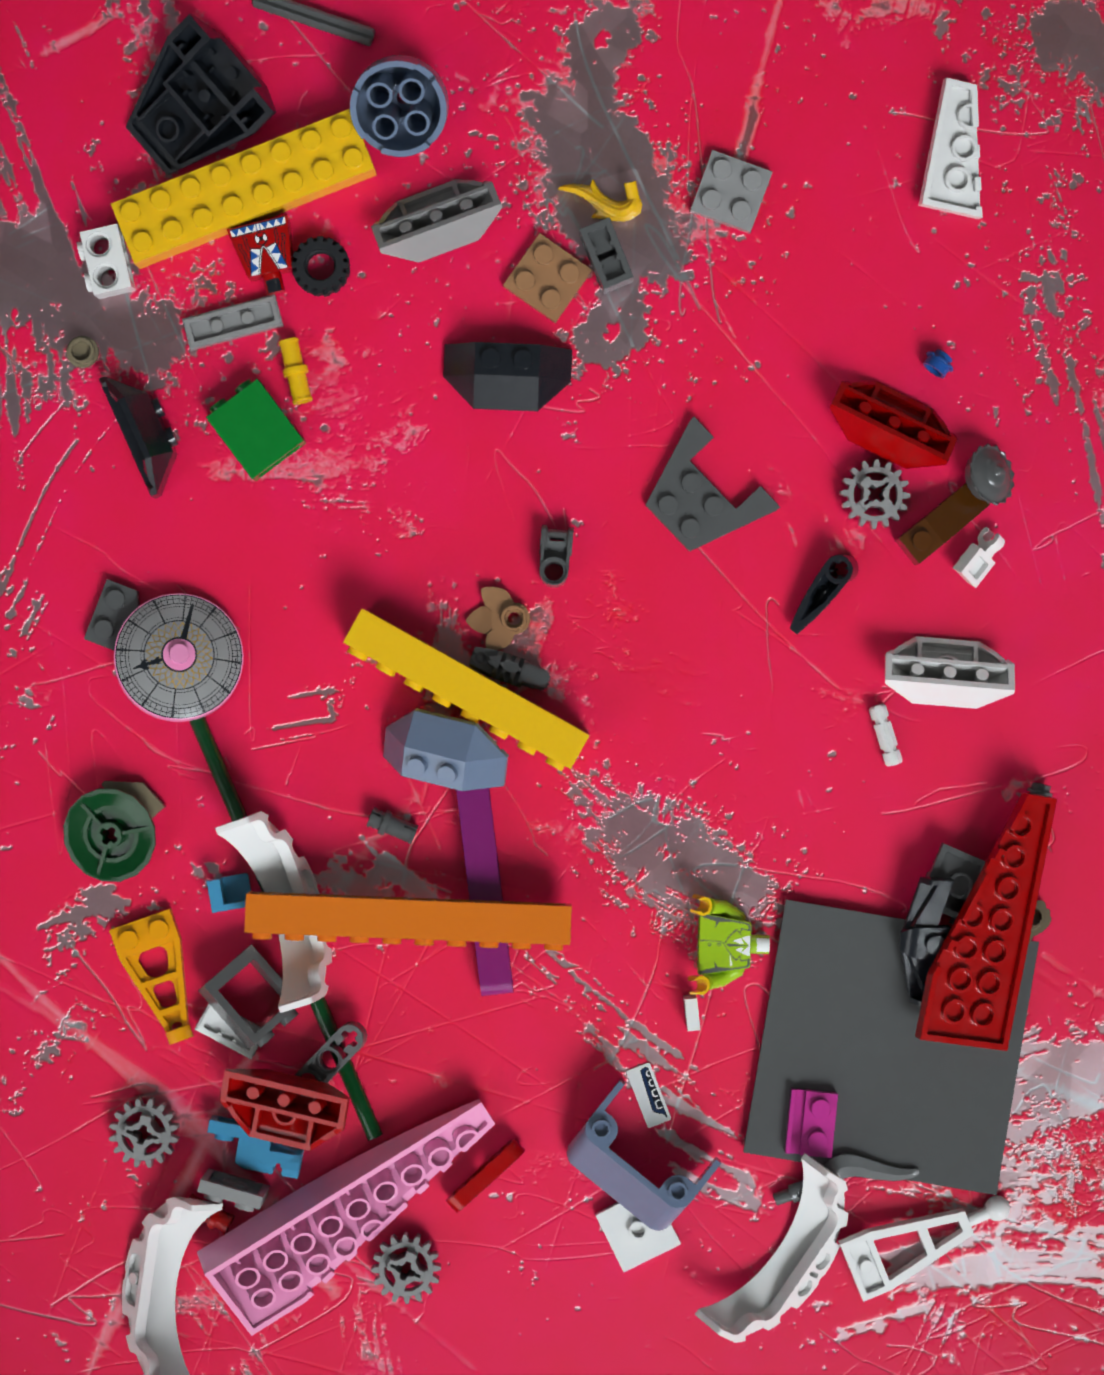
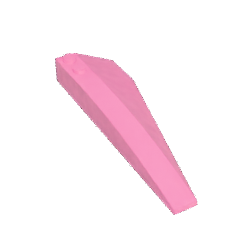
M480 1099L425 1122L360 1154L306 1184L197 1251L204 1275L250 1335L253 1336L307 1302L314 1295L311 1288L321 1281L326 1284L335 1275L334 1270L345 1260L350 1261L358 1254L357 1249L366 1240L372 1241L409 1206L407 1201L416 1193H423L430 1186L428 1182L440 1170L444 1173L453 1164L452 1160L461 1151L466 1152L495 1125L494 1120Z

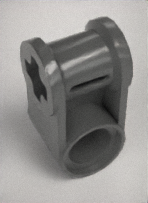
M542 525L539 571L540 579L548 587H560L567 580L569 560L572 555L574 527H569L568 530L549 529L547 525ZM551 564L559 565L563 570L562 577L555 581L549 580L544 573L547 566Z

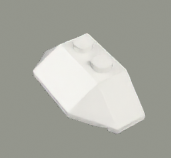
M916 636L896 649L886 652L885 684L912 704L977 709L1014 694L1015 663L1008 659L1005 660L996 651L979 641Z

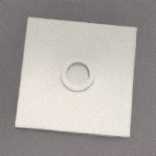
M618 1202L595 1213L623 1272L681 1245L672 1224L660 1231L650 1229Z

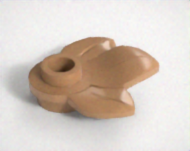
M484 587L481 589V596L485 606H481L467 617L466 623L475 631L487 634L485 643L487 649L501 650L510 645L514 635L520 634L528 628L530 614L525 606L520 603H514L506 590L498 587ZM513 612L518 613L521 618L520 622L516 625H512L508 621L509 615Z

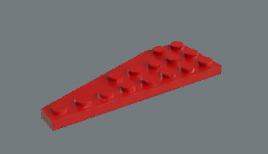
M1025 792L1020 796L927 973L915 1033L916 1038L933 1042L1002 1051L1008 1050L1057 798Z

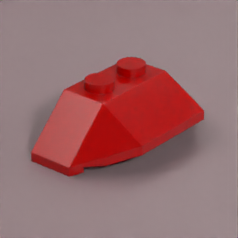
M842 381L829 407L848 441L905 469L946 465L958 439L954 433H950L947 425L934 409L877 381H858L853 383Z
M226 1069L220 1095V1103L229 1110L232 1117L249 1137L307 1151L313 1150L345 1129L350 1097L329 1083L270 1069Z

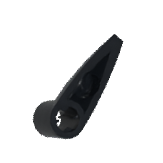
M840 554L826 561L809 587L790 626L793 632L798 634L830 604L845 584L857 576L859 566L853 556ZM845 562L847 564L845 569H848V573L838 575L836 573L838 568H835L836 563Z

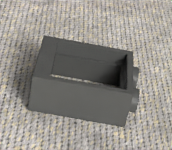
M252 944L198 990L248 1049L256 1043L261 1048L275 1035L271 1030L281 1022L283 1026H286L299 1014L295 1009L282 1013L279 1011L257 1032H254L218 991L245 966L251 963L277 994L281 996L282 979Z

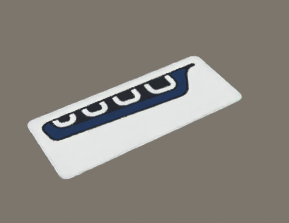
M650 1063L628 1070L626 1073L647 1127L651 1128L671 1120Z

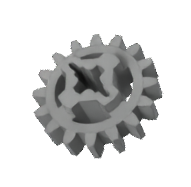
M875 459L872 467H869L867 462L863 461L861 462L862 471L859 472L853 467L849 470L853 478H844L842 480L848 486V489L839 492L840 496L847 497V501L841 507H850L852 511L849 513L848 518L850 520L856 516L859 517L858 526L860 527L868 521L870 522L871 530L876 529L878 522H881V525L886 528L889 526L888 518L898 521L900 517L897 510L906 511L908 508L902 503V499L910 498V493L903 492L902 488L907 486L909 482L899 481L898 477L902 471L891 472V462H888L884 467H880L879 459ZM878 473L886 477L881 481L871 480L866 474ZM856 484L860 489V500L857 503L854 500ZM885 484V487L879 494L881 501L875 499L865 505L864 502L869 499L868 496L871 494L868 488L870 487L874 490ZM892 486H894L896 492V499L894 505L893 502L889 499L890 488ZM868 508H877L883 515L871 516L864 512Z
M138 1097L135 1101V1106L129 1101L123 1105L126 1113L120 1110L116 1111L114 1116L119 1122H112L109 1128L115 1130L116 1133L109 1137V1141L118 1142V1146L113 1151L114 1153L121 1151L125 1153L122 1160L124 1163L133 1158L134 1167L138 1168L141 1162L145 1161L147 1167L150 1168L153 1166L154 1158L159 1163L165 1161L163 1152L170 1155L175 1149L170 1143H177L180 1137L173 1134V1131L177 1130L180 1124L171 1123L175 1112L165 1113L164 1109L167 1103L163 1102L157 1107L155 1106L154 1097H151L147 1104H144L142 1097ZM142 1112L138 1121H127L132 1114ZM155 1116H157L162 1121L164 1128L159 1126V1124L155 1120ZM143 1125L147 1126V1132L151 1133L146 1139L142 1138V1132L137 1131ZM125 1137H128L130 1139V1141L134 1145L133 1148L129 1146ZM152 1143H163L159 1149L147 1153V1149Z
M404 1232L401 1240H398L397 1236L393 1234L390 1238V1245L386 1242L380 1244L383 1253L375 1252L373 1259L379 1262V1264L372 1265L371 1272L379 1273L374 1279V1284L379 1285L383 1283L384 1287L381 1294L384 1296L389 1291L392 1292L393 1302H396L399 1296L404 1297L405 1304H409L411 1296H415L418 1301H421L423 1290L428 1294H431L433 1291L430 1282H439L440 1277L433 1273L441 1270V1263L433 1261L439 1256V1252L429 1251L432 1243L430 1240L424 1244L420 1243L421 1234L417 1233L414 1240L409 1239L408 1232ZM408 1247L407 1251L401 1254L392 1253L399 1248ZM418 1252L426 1259L428 1268L420 1263L417 1256ZM405 1262H410L412 1270H409L407 1274L401 1272ZM385 1267L388 1271L392 1272L395 1283L391 1282L388 1278ZM411 1282H420V1284L415 1287L405 1288L406 1285Z

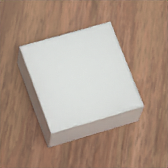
M683 996L687 1031L700 1030L697 996Z

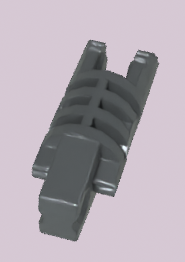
M475 647L470 658L469 666L493 679L520 688L522 685L531 689L544 690L549 685L548 682H550L549 678L551 677L547 670L529 664V660L498 650Z

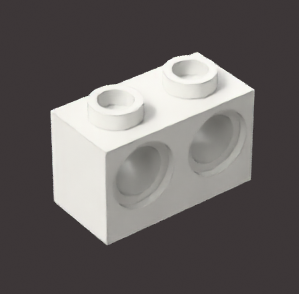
M113 224L79 232L81 241L77 242V249L81 261L86 260L89 273H84V279L88 292H93L94 296L98 299L136 291L125 239L119 225ZM101 239L108 240V250L103 254H95V243ZM108 270L115 271L116 279L114 283L109 286L102 285L101 277L103 273Z

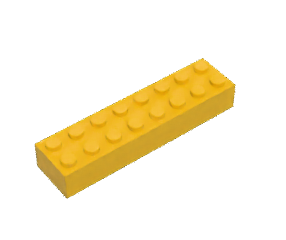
M347 109L113 202L111 206L133 262L139 269H142L228 235L227 229L266 220L374 177L377 174L364 140L361 139L354 128L350 109Z
M361 609L343 643L349 646L347 652L362 661H366L368 657L378 662L375 666L378 670L391 677H394L397 672L406 677L405 685L418 692H422L424 688L433 692L432 700L447 708H450L452 704L463 709L460 715L475 723H479L480 719L491 725L488 731L504 740L508 735L519 740L518 748L533 756L537 750L547 756L545 761L547 764L560 771L564 767L572 768L590 736L585 731L365 609Z

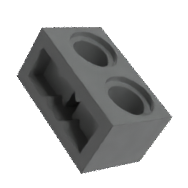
M610 217L579 229L580 239L603 295L633 283L634 276Z

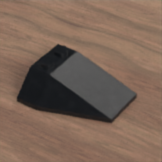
M189 14L167 37L126 128L167 175H171L254 135L276 113V109L265 83L228 40L196 16Z

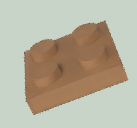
M539 233L503 284V287L556 324L591 274L592 269Z

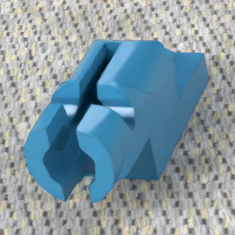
M218 1115L211 1117L207 1132L215 1134V1139L233 1141L234 1137L239 1138L235 1164L246 1170L271 1175L276 1168V1164L279 1163L282 1169V1176L298 1179L303 1160V1149L249 1137L234 1118Z

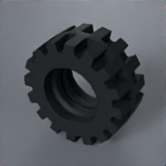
M317 236L314 239L312 237L307 239L305 243H301L298 246V250L293 254L292 271L296 282L304 291L314 296L326 297L334 292L337 293L342 286H345L350 275V262L347 253L339 243L329 237ZM326 254L333 259L334 271L331 276L324 280H317L309 274L308 263L314 255Z

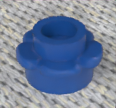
M939 349L935 353L932 351L926 353L927 358L923 366L930 373L943 379L948 372H953V367L950 364L952 358Z

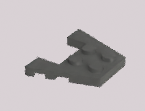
M695 417L688 423L645 505L689 552L780 508L761 486L738 508H734L690 462L714 438Z

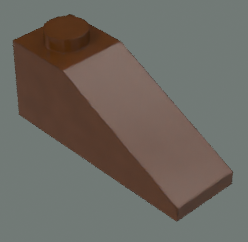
M965 483L898 537L895 542L914 565L920 564L990 504L976 498L969 490L967 483Z

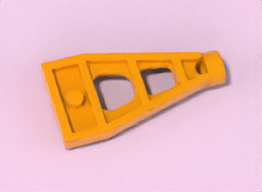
M170 908L110 929L109 932L120 962L163 1026L169 1045L193 1037L194 1035L189 1024L182 938L172 909ZM163 947L168 954V970L162 976L151 977L140 964L139 957L144 951ZM165 981H172L175 987L177 1002L175 1005L165 1008L159 1003L154 992V986ZM174 1022L182 1023L181 1027L172 1029Z

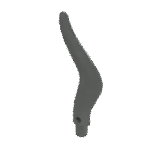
M840 1154L823 1164L824 1167L842 1179L863 1177L875 1180L901 1181L919 1175L917 1168L894 1167L854 1154ZM803 1180L788 1185V1189L773 1193L776 1205L778 1206L790 1201L794 1203L799 1202L802 1194Z

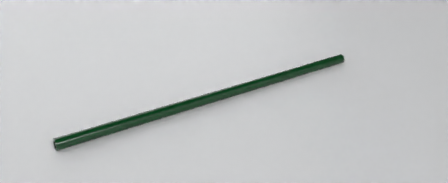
M202 717L189 721L231 820L235 821L246 817V812L206 718ZM256 877L258 884L261 888V891L264 892L258 878ZM322 997L310 1004L327 1042L338 1028L325 997ZM344 1042L339 1045L342 1049L345 1048ZM330 1051L337 1066L338 1057L334 1052ZM350 1060L339 1071V1074L369 1141L381 1136L383 1133L354 1065Z

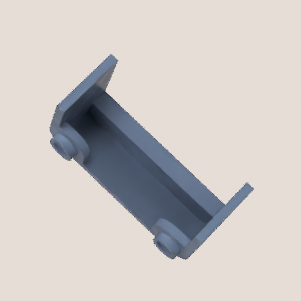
M620 1079L570 1142L567 1148V1157L576 1169L646 1226L657 1231L664 1230L690 1204L721 1165V1160L715 1157L695 1183L683 1175H673L658 1188L608 1148L618 1134V1125L616 1120L605 1109L625 1085V1082Z

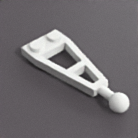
M996 1195L986 1201L985 1207L967 1215L963 1208L867 1228L839 1240V1245L861 1299L865 1302L893 1290L974 1235L972 1226L988 1219L993 1221L1006 1219L1010 1213V1204L1006 1198ZM958 1222L960 1227L958 1230L937 1244H933L927 1228ZM917 1231L925 1252L888 1276L874 1240Z

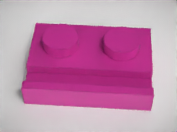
M791 1088L785 1154L804 1155L805 1153L808 1156L832 1158L838 1103L837 1092Z

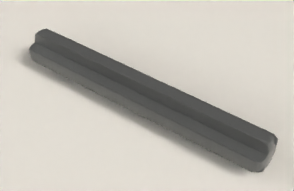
M252 0L253 6L257 9L367 46H371L375 37V29L292 0Z

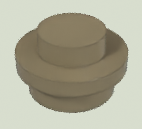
M77 336L69 342L66 354L68 360L74 366L88 368L97 361L99 348L90 337Z

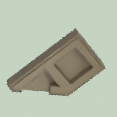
M104 781L101 784L104 788L119 789L135 796L148 809L152 819L166 807L145 782Z

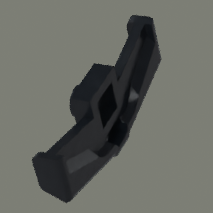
M920 877L903 929L900 931L899 949L902 954L908 998L910 1003L921 1006L927 973L951 929L948 925H939L951 887L955 881L952 878Z

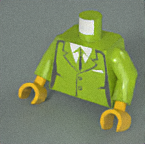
M694 894L692 898L700 900V905L695 910L690 909V912L699 915L697 973L703 976L690 975L687 979L688 981H697L696 990L689 991L690 994L704 995L708 990L723 987L741 977L744 970L750 968L751 954H769L770 935H752L750 920H746L745 913L727 900Z

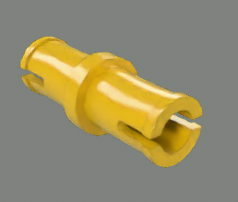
M293 337L279 341L285 366L283 375L284 378H288L293 405L311 402L313 398L306 376L309 370L308 366L303 363L299 339Z

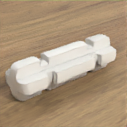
M885 704L872 706L869 708V713L872 721L875 720L876 725L873 726L880 749L884 750L882 756L885 765L890 767L900 764L903 759L900 750L896 748L898 743L892 723L887 719L889 716L887 706Z

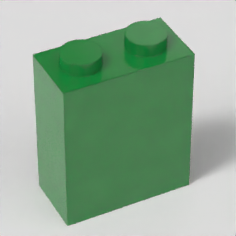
M248 379L235 389L237 394L230 400L226 401L223 398L209 409L211 414L206 418L254 481H257L304 446L306 442L258 379L254 382Z

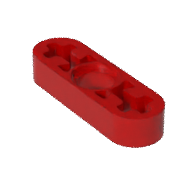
M515 1138L510 1140L446 1199V1202L456 1213L461 1211L525 1152V1149Z

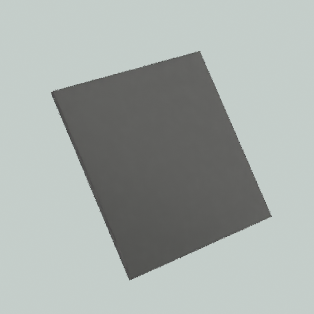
M785 899L743 1152L802 1162L801 1158L803 1155L785 1154L784 1152L791 1088L837 1092L838 1103L832 1158L840 1154H854L894 1167L917 1168L919 1175L908 1180L997 1195L1039 942L1031 941L1028 945L1007 1051L920 1040L915 1037L921 1006L909 1002L902 954L899 949L900 931L903 929L906 919ZM810 1156L821 1165L831 1159Z

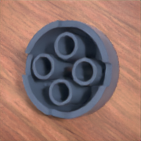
M407 55L387 56L368 66L357 80L350 99L352 123L361 139L364 138L371 146L380 150V153L394 157L412 156L429 148L442 132L449 110L447 90L439 74L424 61Z

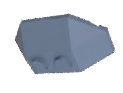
M416 708L386 727L383 757L403 777L459 791L505 785L509 755L499 748L493 738L478 723Z

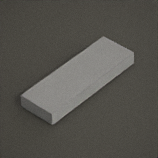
M275 294L182 319L191 351L284 327Z

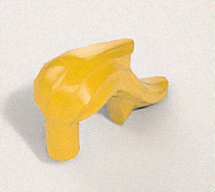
M594 179L590 185L570 183L558 188L560 191L570 192L587 200L596 210L591 218L606 219L610 217L611 221L624 222L632 220L641 213L642 202L639 197L636 181L624 183L627 197L624 201H616L604 195L597 187Z

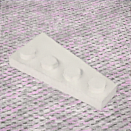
M951 78L943 80L918 206L979 220L983 218L982 206H980V191L982 187L978 163L980 144H978L977 139L979 114L976 84Z

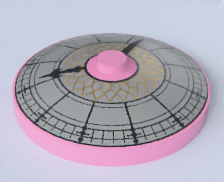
M174 593L161 595L140 605L123 623L114 648L116 677L128 699L146 714L171 722L197 720L219 709L236 689L243 668V646L238 630L232 620L214 603L191 594Z

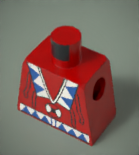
M287 214L227 229L249 280L252 282L263 279L268 296L284 292L285 287L281 274L292 272L293 262L291 223Z

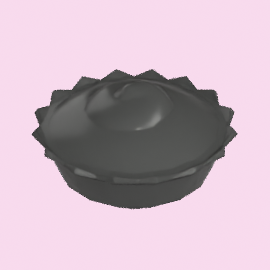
M988 443L983 447L979 446L977 451L973 452L965 467V479L969 490L979 500L996 506L999 503H1005L1006 498L1011 497V489L1015 486L1012 480L1014 472L1011 470V462L1006 459L1005 452L999 451L998 446L991 447Z

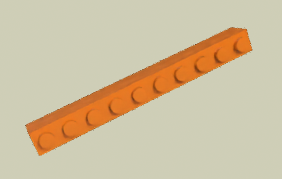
M249 891L246 893L244 933H252L253 939H272V934H285V940L302 941L304 940V935L317 936V941L336 942L337 936L350 937L351 943H369V938H382L383 944H401L402 939H415L414 945L432 946L434 945V940L447 941V946L466 947V941L479 942V947L499 948V943H512L513 949H531V944H544V950L561 951L563 950V945H570L572 905L568 903Z

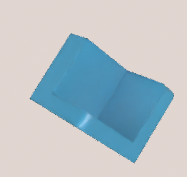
M247 873L206 881L212 913L245 907L246 893L251 891L249 875Z

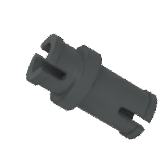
M376 807L373 808L366 825L367 827L377 829V833L380 835L386 833L409 844L412 843L419 825L393 816L392 811L386 810V812H383Z

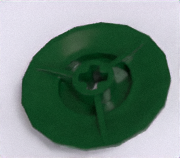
M99 788L82 795L70 807L63 825L64 844L71 860L86 875L100 881L121 882L136 876L150 862L156 846L155 825L148 809L135 796L119 789ZM114 828L116 830L114 832L115 838L112 840L108 838V829Z

